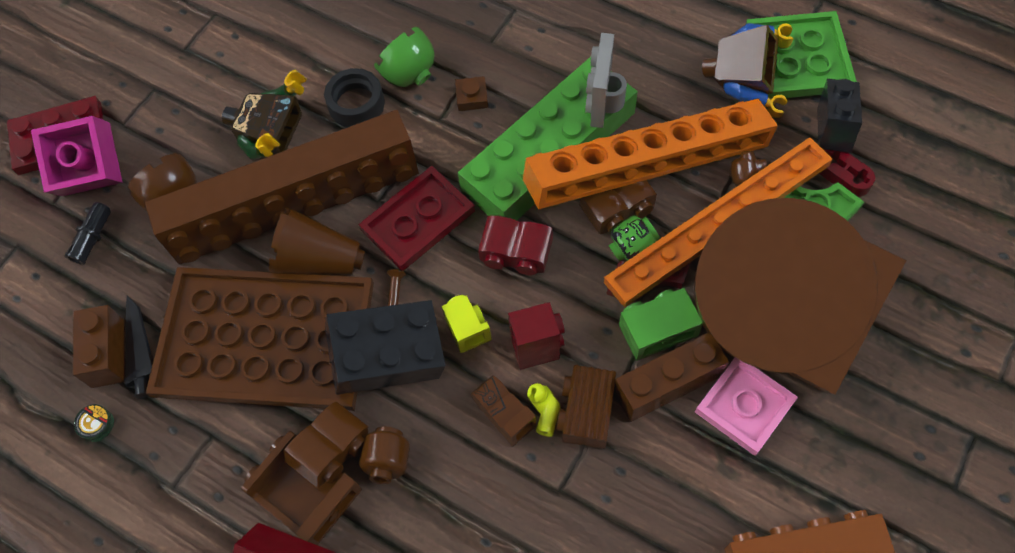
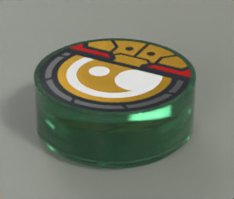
M97 404L88 405L81 409L74 420L76 433L91 442L100 441L107 437L114 425L112 413Z

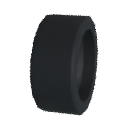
M359 68L343 70L331 77L325 86L324 98L330 116L341 126L348 128L378 117L384 110L385 99L379 79L372 72ZM362 88L372 92L370 100L361 107L347 109L338 106L337 101L348 90Z

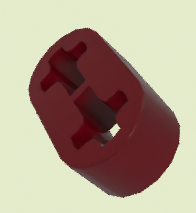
M823 149L837 163H832L819 174L833 184L839 182L857 197L865 196L875 182L873 170L848 152ZM858 177L863 179V182L861 181L858 184L853 181V179L855 180Z

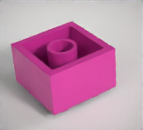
M89 116L31 130L44 193L67 196L123 183L110 122L95 116Z

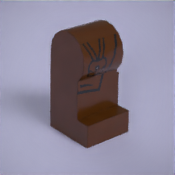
M494 375L471 393L478 407L512 447L537 426L536 415L527 406H524L513 393H510Z

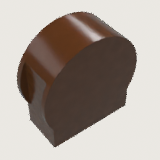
M797 198L767 199L738 210L720 224L710 236L701 253L695 274V305L705 331L712 334L721 350L731 358H737L759 370L788 373L822 392L836 395L907 260L863 240L858 231L845 218L823 205Z

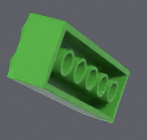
M590 57L458 172L461 193L488 216H502L518 220L535 204L523 181L526 158L538 153L562 149L569 145H578L597 138L609 137L635 113L638 91L627 83L623 108L616 113H605L603 128L591 127V113H585L588 73H591V68L593 67L590 66Z

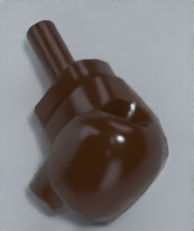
M753 151L741 152V156L731 162V178L733 183L739 186L767 167V161L765 159L757 160Z

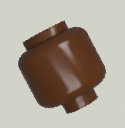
M386 426L376 428L375 431L368 433L365 437L359 460L361 470L369 475L370 481L377 484H389L391 479L403 476L409 457V441L403 436V432L396 428Z

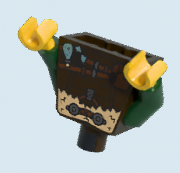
M292 70L285 77L284 84L278 89L260 94L249 93L245 96L239 109L227 106L223 110L222 122L225 125L231 126V130L237 139V145L251 160L269 157L288 149L302 117V112L295 95L303 94L304 87L301 84L307 80L298 71Z

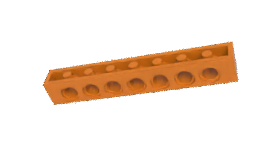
M759 98L746 102L741 101L734 105L710 109L707 112L683 116L664 123H655L648 127L628 130L621 134L597 138L578 145H569L547 153L535 154L526 158L523 181L539 210L740 155L744 151H754L768 147L778 125Z

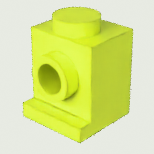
M467 295L455 296L442 306L445 320L460 353L492 340L490 327L485 322L478 304L472 306Z

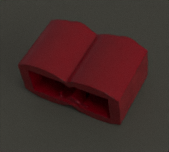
M488 216L478 249L480 261L492 269L514 267L519 273L529 276L536 273H544L553 240L552 227L536 222H519L502 216Z

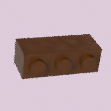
M708 332L616 378L614 394L628 419L632 422L719 378L724 373L729 361L712 334Z

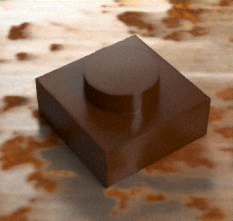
M485 76L455 79L458 111L488 108Z

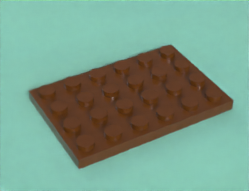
M177 267L146 394L151 398L325 409L337 401L345 409L355 411L357 392L335 394L325 334L326 314L370 308L374 287L373 279L368 277L276 274L273 272Z

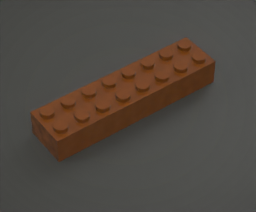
M394 110L145 202L155 237L178 264L196 261L203 255L225 250L232 244L245 239L257 238L262 233L275 229L281 213L285 214V208L293 209L305 216H314L335 205L349 203L356 197L378 192L385 186L407 181L412 176L419 174L411 139L398 110Z

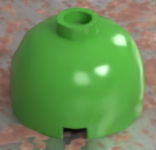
M419 27L411 28L415 33L409 37L405 32L399 35L379 55L383 60L382 63L378 64L375 62L374 64L378 73L392 85L408 87L416 83L420 86L431 76L429 69L434 63L435 54L432 43Z

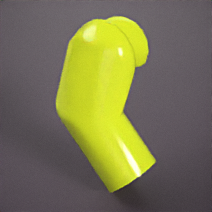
M535 383L529 387L527 396L540 414L536 433L546 437H553L560 403L547 386Z

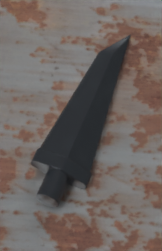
M127 295L124 381L126 387L134 386L137 399H144L149 397L146 394V389L153 365V358L141 309Z

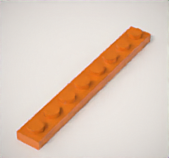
M809 137L604 277V284L624 308L699 257L713 232L732 214L759 201L784 198L829 167L833 159Z

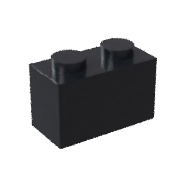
M827 78L817 107L818 145L822 149L852 152L862 125L859 82H852L848 79L836 80Z

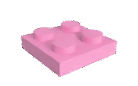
M734 358L698 405L695 413L756 456L798 396L756 367Z

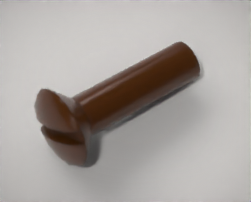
M391 269L387 271V274L391 277L388 306L398 305L401 279L406 276V273L402 270Z

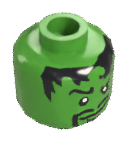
M633 215L611 230L610 236L613 243L608 246L618 261L623 259L628 261L655 243L660 237L646 217L640 219L638 216Z

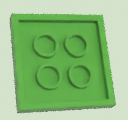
M837 11L746 20V24L774 26V29H778L780 25L787 23L793 29L791 35H789L793 37L791 46L788 48L778 47L774 89L773 94H768L769 98L772 99L776 95H783L786 98L822 95L827 78L836 80L848 79L852 82H857Z

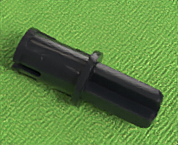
M99 202L93 203L82 226L76 227L77 234L65 253V258L74 263L85 265L96 241H100L102 238L99 234L111 213L108 206Z

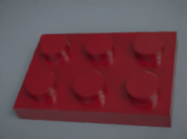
M96 96L7 120L12 170L17 175L39 170L31 130L89 116H95L104 120L99 99Z
M430 166L358 225L360 230L400 270L404 271L473 214L475 206L433 166Z

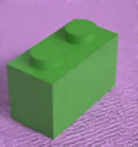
M685 287L677 291L672 289L665 290L659 293L654 300L644 304L642 302L630 304L621 312L619 327L636 361L699 336L703 326L702 320Z

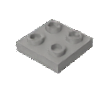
M601 33L599 46H593L590 66L593 67L591 68V73H588L585 113H591V127L603 128L605 113H616L625 104L626 80L619 73L611 72L615 34Z

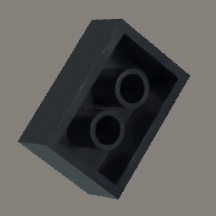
M432 300L326 314L325 334L336 395L439 379L446 366Z

